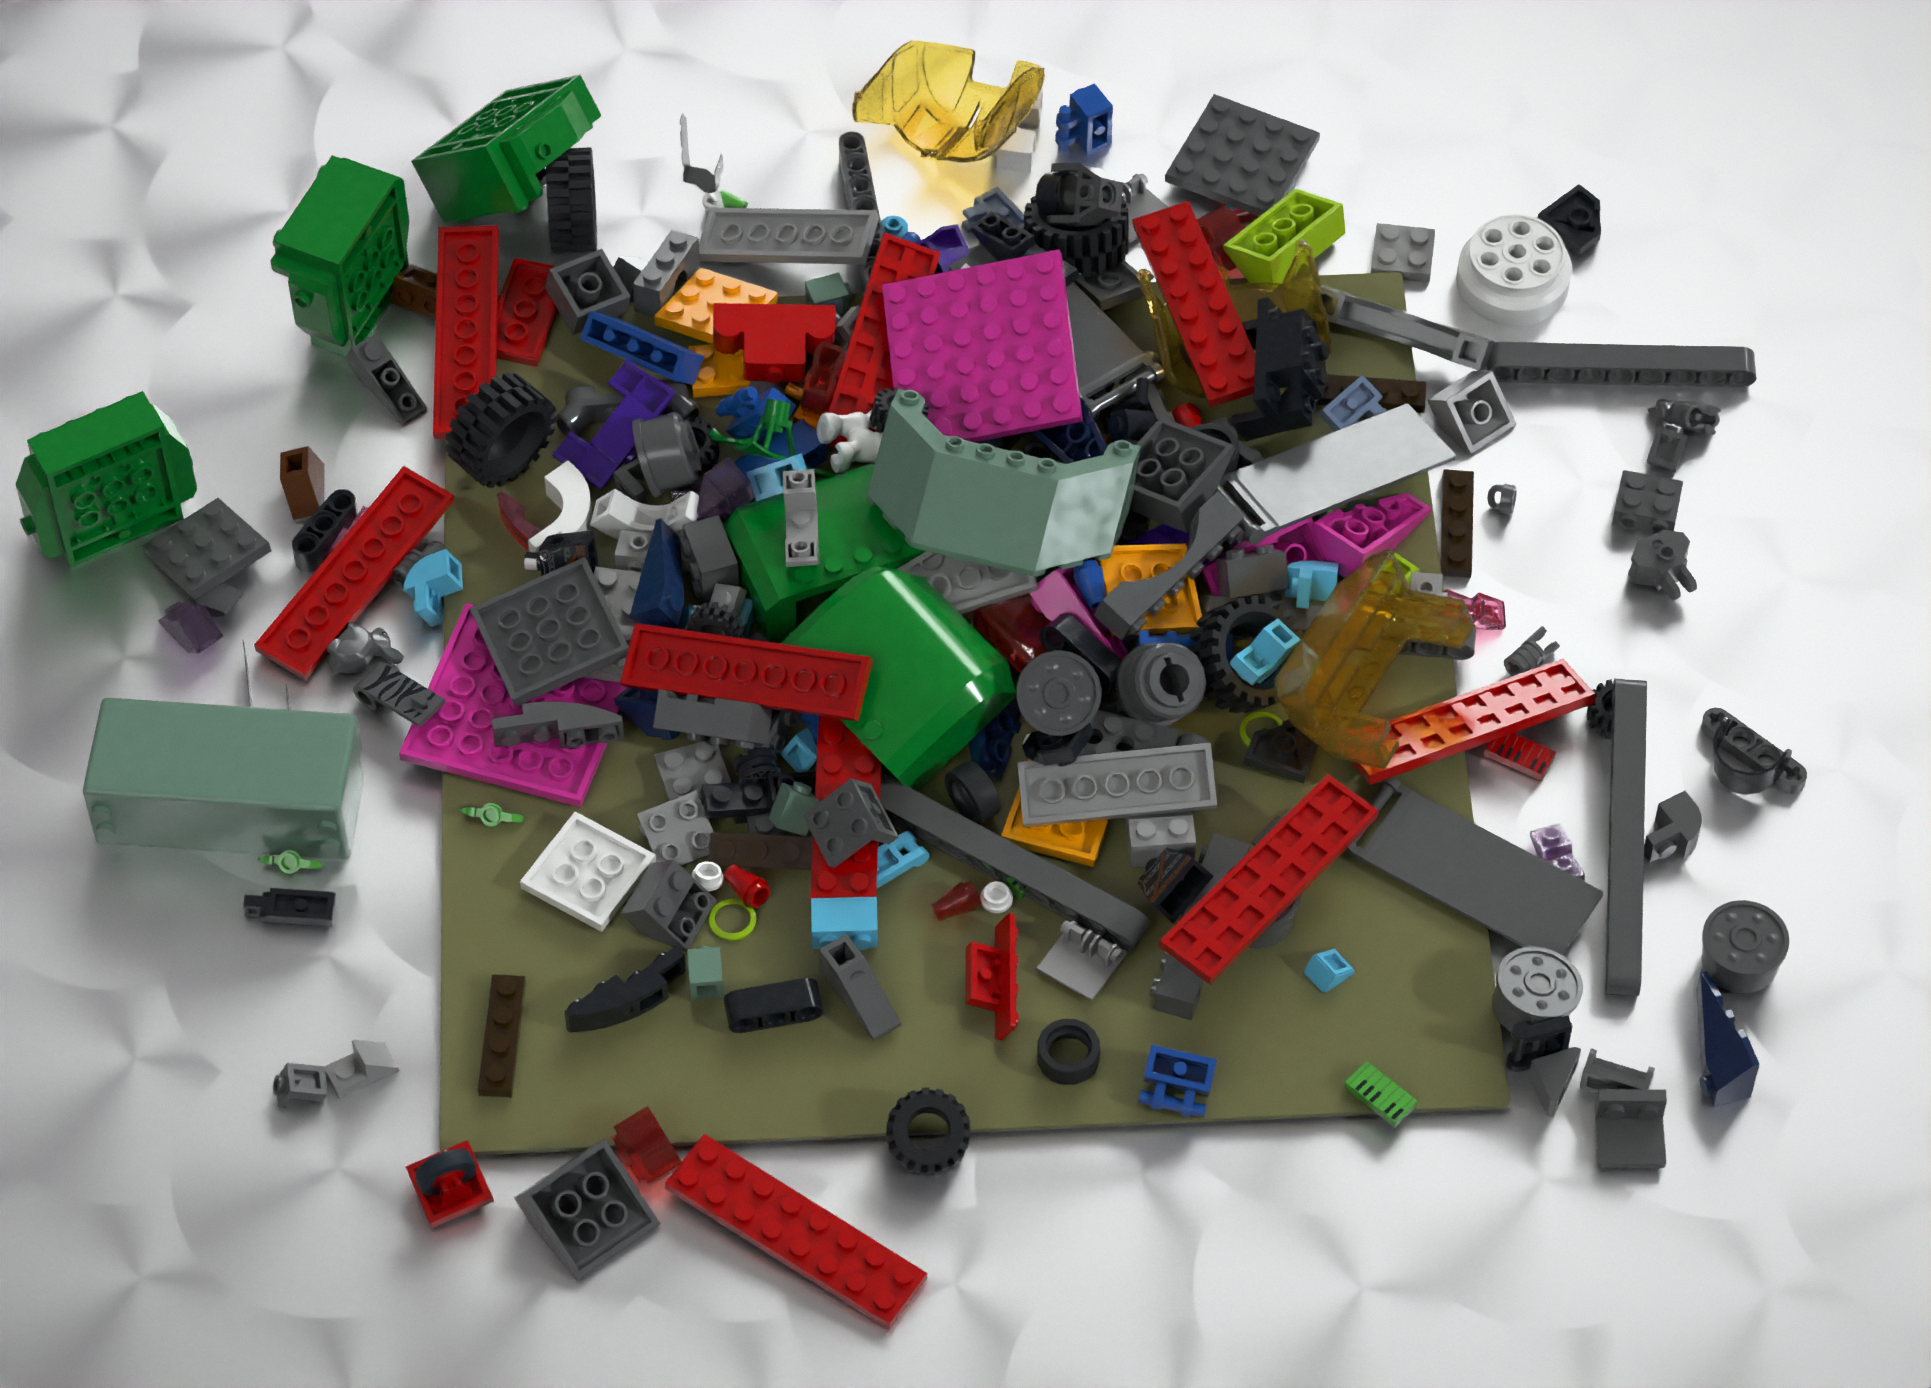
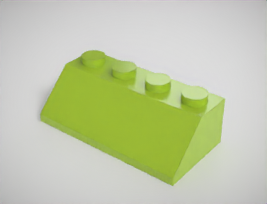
M1295 188L1225 243L1223 249L1250 284L1274 292L1346 234L1343 203Z

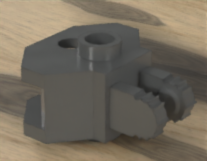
M1662 530L1638 541L1631 556L1632 564L1628 571L1629 577L1635 584L1655 586L1658 591L1663 589L1673 601L1681 597V590L1676 584L1678 581L1687 592L1695 591L1698 589L1696 579L1687 568V556L1691 541L1684 532ZM1653 543H1660V545L1656 547L1652 546Z

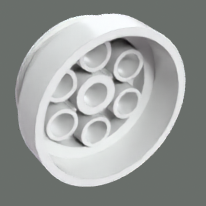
M1523 214L1501 215L1479 226L1462 247L1458 260L1457 287L1460 296L1467 306L1487 320L1512 326L1534 324L1552 316L1566 301L1570 288L1572 263L1560 235L1549 224L1538 218Z

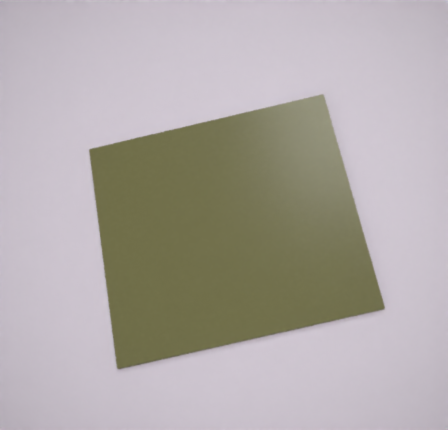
M1399 272L1293 276L1274 292L1250 284L1246 278L1223 279L1241 322L1257 319L1258 299L1270 297L1276 307L1282 310V313L1304 308L1309 314L1317 286L1326 285L1407 312L1403 276ZM1151 282L1152 293L1141 296L1136 300L1116 305L1111 309L1102 310L1141 351H1152L1161 358L1165 377L1158 382H1154L1156 389L1160 388L1163 393L1164 407L1167 412L1172 413L1176 407L1184 403H1193L1195 407L1200 409L1204 424L1211 423L1215 419L1222 417L1232 419V415L1259 409L1253 401L1254 393L1211 408L1209 407L1194 369L1190 368L1182 359L1180 352L1182 341L1157 282ZM864 293L852 294L853 300L849 301V309L855 306L860 307ZM805 296L778 297L777 304L807 305ZM634 302L628 304L625 315L618 317L620 320L689 349L688 346L711 344L656 326L653 316L634 311ZM558 311L538 366L497 359V375L502 378L503 373L518 374L552 402L556 408L554 414L557 415L566 406V393L573 388L595 386V395L618 393L608 385V382L617 373L626 359L581 340L582 332L572 335ZM1309 315L1317 323L1318 337L1328 347L1329 358L1325 361L1327 374L1357 377L1363 375L1370 378L1416 381L1411 346ZM842 338V340L834 342V348L829 354L824 356L814 355L812 361L809 364H805L804 380L796 382L794 385L804 390L813 385L819 374H821L822 369L840 355L839 351L847 342ZM633 363L641 370L645 371L646 373H648L649 375L653 376L658 380L669 379L665 376H662L656 372H653L649 369H646L640 365ZM1119 380L1115 382L1113 389L1120 386ZM685 383L687 396L699 405L698 418H701V424L708 421L710 422V428L714 426L723 435L733 438L726 430L734 416L725 415L720 417L716 414L715 409L722 399L734 396V394L693 398L691 384ZM1288 387L1280 388V393L1282 394ZM785 394L786 398L796 405L788 419L792 421L794 414L799 408L800 401ZM1124 397V398L1118 400L1117 402H1115V403H1113V404H1117V403H1120V402H1122V401H1125L1126 398ZM1316 405V410L1312 413V426L1285 431L1247 442L1237 432V439L1249 448L1256 449L1266 459L1334 431L1318 415L1326 406ZM1139 407V408L1136 409V410L1144 411L1142 407ZM1100 413L1096 425L1101 435L1104 436L1106 433L1103 416ZM1364 414L1358 421L1366 420L1368 416ZM556 422L552 424L555 427L553 435L547 437L549 444L546 449L541 448L538 452L541 455L536 462L532 460L528 464L529 469L525 473L518 472L516 480L510 482L507 479L505 485L498 487L496 484L494 488L481 485L447 455L448 452L445 449V490L454 494L455 501L445 512L444 549H447L462 564L463 590L444 596V650L465 603L478 605L541 577V571L525 569V554L529 551L518 543L505 527L499 513L498 501L507 518L529 539L548 527L560 516L562 510L546 495L544 479L546 475L562 465L552 457V454L567 436L559 430ZM605 423L589 424L577 436L590 444L591 440ZM1031 431L1026 432L1010 451L1023 452L1024 447L1028 443L1042 441ZM697 442L698 449H701L703 445ZM719 443L720 454L716 465L712 464L710 471L703 468V474L698 475L695 484L664 492V496L654 498L644 477L642 482L647 490V495H645L646 504L655 506L666 505L692 491L701 497L698 507L699 516L696 521L719 515L723 525L727 519L708 501L706 482L715 473L722 472L733 465L738 458L746 456V454L734 450L733 445ZM826 445L827 460L813 469L834 472L830 460L831 455L838 454L837 448ZM1050 449V459L1066 464ZM851 462L848 471L868 465V463ZM1428 471L1373 492V495H1366L1333 508V510L1341 509L1343 512L1353 510L1354 506L1363 503L1368 507L1378 504L1379 499L1408 492L1431 507L1432 510L1372 572L1356 583L1343 578L1337 573L1335 602L1310 599L1309 604L1374 610L1356 597V590L1395 552L1419 568L1421 573L1441 574ZM614 475L602 491H599L587 482L590 491L592 515L596 500L615 489ZM815 477V482L826 478ZM1228 485L1222 487L1225 492L1229 490L1233 492ZM1319 514L1312 517L1313 522L1319 520ZM1151 519L1147 532L1162 523ZM591 525L590 530L595 531L598 566L616 569L615 551L618 539L601 532ZM1123 534L1119 538V545H1124V542H1122ZM1223 544L1221 545L1223 547V550L1218 555V557L1229 550ZM682 567L684 588L683 610L689 604L702 606L700 598L695 599L690 585V581H693L691 574L685 575ZM1201 571L1194 578L1198 599L1202 596L1211 595ZM1285 589L1277 590V594H1281V600L1279 601L1297 602V598L1285 597ZM828 591L796 601L797 627L831 596ZM1403 592L1383 611L1408 613V608H1402ZM1030 593L1013 598L1024 602L1031 609L1033 622L1030 629L1040 622H1052L1043 613L1038 612L1031 603L1032 596ZM992 605L961 614L1006 660H1008L1007 649L1023 636L1005 638L995 634L987 623V613ZM1014 606L1002 607L993 615L994 625L999 630L1007 633L1021 630L1027 622L1025 613ZM753 620L748 639L755 633L761 634L755 620ZM1149 634V635H1166V634ZM1136 639L1126 647L1128 652L1136 648ZM1233 639V658L1250 646L1253 641ZM1307 646L1308 655L1301 657V662L1307 663L1306 672L1297 674L1303 680L1300 686L1292 689L1295 693L1289 698L1283 699L1280 703L1244 714L1243 711L1235 714L1229 712L1230 707L1223 710L1216 707L1217 698L1208 701L1203 697L1194 711L1168 725L1169 728L1179 730V737L1183 734L1191 733L1199 735L1206 739L1208 743H1211L1217 808L1191 811L1196 836L1195 860L1199 862L1203 844L1209 845L1213 834L1249 843L1251 851L1255 847L1251 843L1253 839L1276 816H1284L1288 809L1294 808L1327 774L1370 804L1381 788V781L1369 785L1346 755L1334 750L1328 742L1329 729L1338 721L1354 719L1359 730L1362 731L1456 697L1457 689L1453 659ZM1234 669L1233 672L1242 682L1250 684L1246 680L1240 678L1236 670ZM1111 691L1106 695H1101L1100 702L1108 699ZM621 711L620 716H622L624 739L615 740L607 744L582 807L443 771L440 1151L468 1140L474 1155L581 1151L586 1150L603 1139H606L612 1149L695 1145L703 1134H706L720 1144L886 1137L889 1113L895 1107L897 1101L901 1097H906L910 1091L915 1090L917 1092L926 1087H929V1090L942 1089L944 1090L943 1093L947 1095L951 1093L956 1097V1101L959 1104L962 1103L965 1107L966 1115L969 1116L971 1133L1377 1115V1113L1344 1088L1345 1081L1366 1061L1417 1100V1107L1411 1113L1505 1109L1510 1104L1501 1025L1492 1009V996L1496 987L1488 928L1352 856L1346 857L1341 854L1301 894L1300 906L1294 917L1293 928L1285 939L1270 947L1260 949L1248 947L1211 985L1204 980L1202 981V993L1192 1021L1154 1010L1155 997L1150 996L1154 978H1161L1163 969H1160L1164 950L1159 947L1160 939L1183 916H1179L1172 923L1150 904L1138 885V880L1145 872V867L1130 868L1124 818L1110 820L1094 867L1029 851L1136 908L1151 921L1150 927L1133 951L1125 950L1127 955L1092 1001L1037 970L1039 964L1063 934L1060 932V928L1064 921L1071 922V920L1026 896L1021 900L1014 894L1012 905L1005 912L991 913L985 910L980 902L981 892L989 883L996 880L916 837V844L927 850L930 855L929 859L923 865L912 867L877 889L878 948L859 950L868 962L901 1022V1026L875 1041L871 1039L820 971L819 949H812L810 901L812 869L740 867L765 879L770 888V895L767 901L760 907L753 908L757 917L754 931L748 937L738 941L720 939L710 928L709 913L689 949H696L701 946L720 947L724 996L738 989L802 978L816 980L824 1010L820 1018L809 1022L764 1030L734 1033L729 1029L724 998L691 1000L687 951H682L685 954L686 972L668 984L669 999L644 1014L623 1023L597 1030L570 1033L566 1028L564 1011L567 1010L573 1001L584 998L593 991L597 984L604 980L608 981L616 974L624 983L627 982L634 972L642 971L652 964L659 954L668 952L674 947L641 934L621 915L631 895L601 932L521 889L520 881L574 812L652 852L646 836L643 837L639 830L640 821L637 814L668 802L655 764L654 754L702 741L685 739V732H680L679 736L672 740H662L658 737L647 736ZM1255 712H1269L1278 716L1282 721L1296 717L1325 727L1323 737L1304 784L1243 764L1248 747L1242 742L1239 730L1241 722L1245 717ZM1119 713V714H1118V715H1121V716L1128 717L1127 714H1125V713ZM1022 714L1019 719L1022 725L1019 733L1014 734L1010 744L1012 752L1003 777L998 782L991 780L998 792L1001 809L999 813L979 824L999 836L1002 835L1019 787L1017 762L1028 761L1029 759L1026 758L1022 747L1024 738L1027 734L1038 731L1025 720ZM801 717L795 727L790 726L787 731L785 747L796 734L806 728L809 729V724L804 725ZM1257 717L1247 724L1245 730L1247 736L1252 739L1254 732L1264 728L1270 730L1278 727V724L1270 718ZM705 735V741L710 740L711 736ZM718 744L731 783H738V774L735 772L733 760L739 754H742L743 757L748 754L741 747L731 744ZM969 744L959 751L918 791L960 815L962 814L955 807L948 794L945 776L947 772L963 762L971 761ZM1465 751L1393 776L1402 785L1474 823ZM780 753L777 754L778 763L776 766H780L781 773H795L796 771ZM817 761L807 772L816 771ZM882 763V773L900 782ZM1390 796L1378 813V818L1367 828L1357 842V846L1365 847L1398 801L1399 796ZM488 803H496L502 808L503 812L523 815L524 819L523 822L501 821L496 826H487L481 821L480 817H471L460 812V809L467 807L482 808ZM734 817L708 818L714 833L749 834L747 823L735 824ZM893 825L898 835L905 832L904 830ZM810 829L806 836L782 830L783 836L813 837ZM900 851L902 856L907 854L906 851ZM709 855L685 864L682 867L691 875L699 863L709 862ZM719 866L723 875L730 866ZM725 880L719 889L708 891L717 899L714 906L727 899H740ZM730 904L722 907L716 913L715 923L724 932L737 933L749 925L751 917L744 907ZM1008 913L1015 914L1016 927L1018 928L1016 955L1019 961L1016 969V983L1019 986V991L1016 998V1012L1019 1014V1021L1016 1029L1011 1031L1001 1041L995 1039V1011L965 1004V947L971 941L995 947V926ZM1335 949L1352 966L1355 972L1330 991L1323 993L1305 975L1304 969L1314 954ZM492 974L525 976L526 979L512 1098L479 1096L478 1094ZM1060 1019H1077L1087 1023L1095 1030L1100 1040V1061L1095 1073L1086 1081L1076 1085H1062L1051 1081L1042 1073L1037 1063V1044L1042 1030L1050 1023ZM1061 1039L1055 1041L1050 1046L1049 1055L1054 1061L1063 1065H1075L1087 1058L1088 1048L1081 1041ZM1151 1044L1217 1059L1209 1096L1195 1094L1194 1102L1206 1104L1204 1118L1190 1115V1118L1180 1116L1181 1112L1164 1108L1158 1111L1151 1109V1105L1138 1103L1141 1090L1155 1092V1084L1143 1082ZM1166 1087L1164 1095L1184 1099L1185 1091ZM932 1113L916 1116L908 1128L909 1136L948 1134L946 1122L940 1116Z

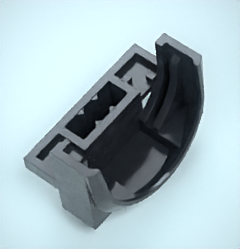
M1270 297L1258 299L1257 319L1241 323L1253 350H1256L1253 401L1259 409L1232 415V425L1245 442L1312 426V413L1316 410L1318 400L1324 398L1325 385L1328 383L1325 361L1329 358V351L1326 343L1322 342L1318 337V326L1315 319H1311L1304 308L1282 313V310L1276 307ZM1288 387L1282 394L1280 393V388Z

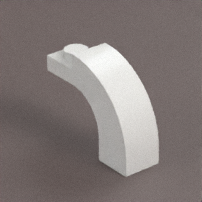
M566 461L544 477L546 495L562 512L552 524L528 540L529 552H539L540 546L549 535L590 531L592 508L589 487L581 472L569 461Z
M614 489L596 500L590 525L618 539L620 530L645 531L652 534L656 520L661 518L681 539L684 538L683 525L695 522L699 516L698 507L701 497L690 491L669 504L655 506L639 503Z

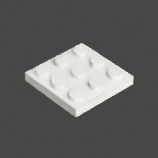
M574 812L521 879L520 886L521 889L602 932L635 890L649 865L656 862V854Z

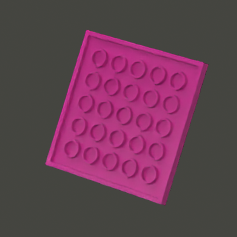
M1060 250L882 285L893 387L918 392L926 400L925 404L929 405L927 419L943 435L957 436L967 441L979 442L1083 421L1063 259Z
M465 603L428 686L429 690L444 698L446 703L420 728L412 723L399 752L400 760L582 807L608 743L600 742L583 745L578 748H561L559 738H554L545 742L534 741L520 743L512 747H495L491 719L523 714L522 704L516 707L513 704L471 613L470 608L476 605ZM581 677L525 703H578L605 709L620 715L621 710L615 705L614 698L626 690L627 687L622 686L620 682Z

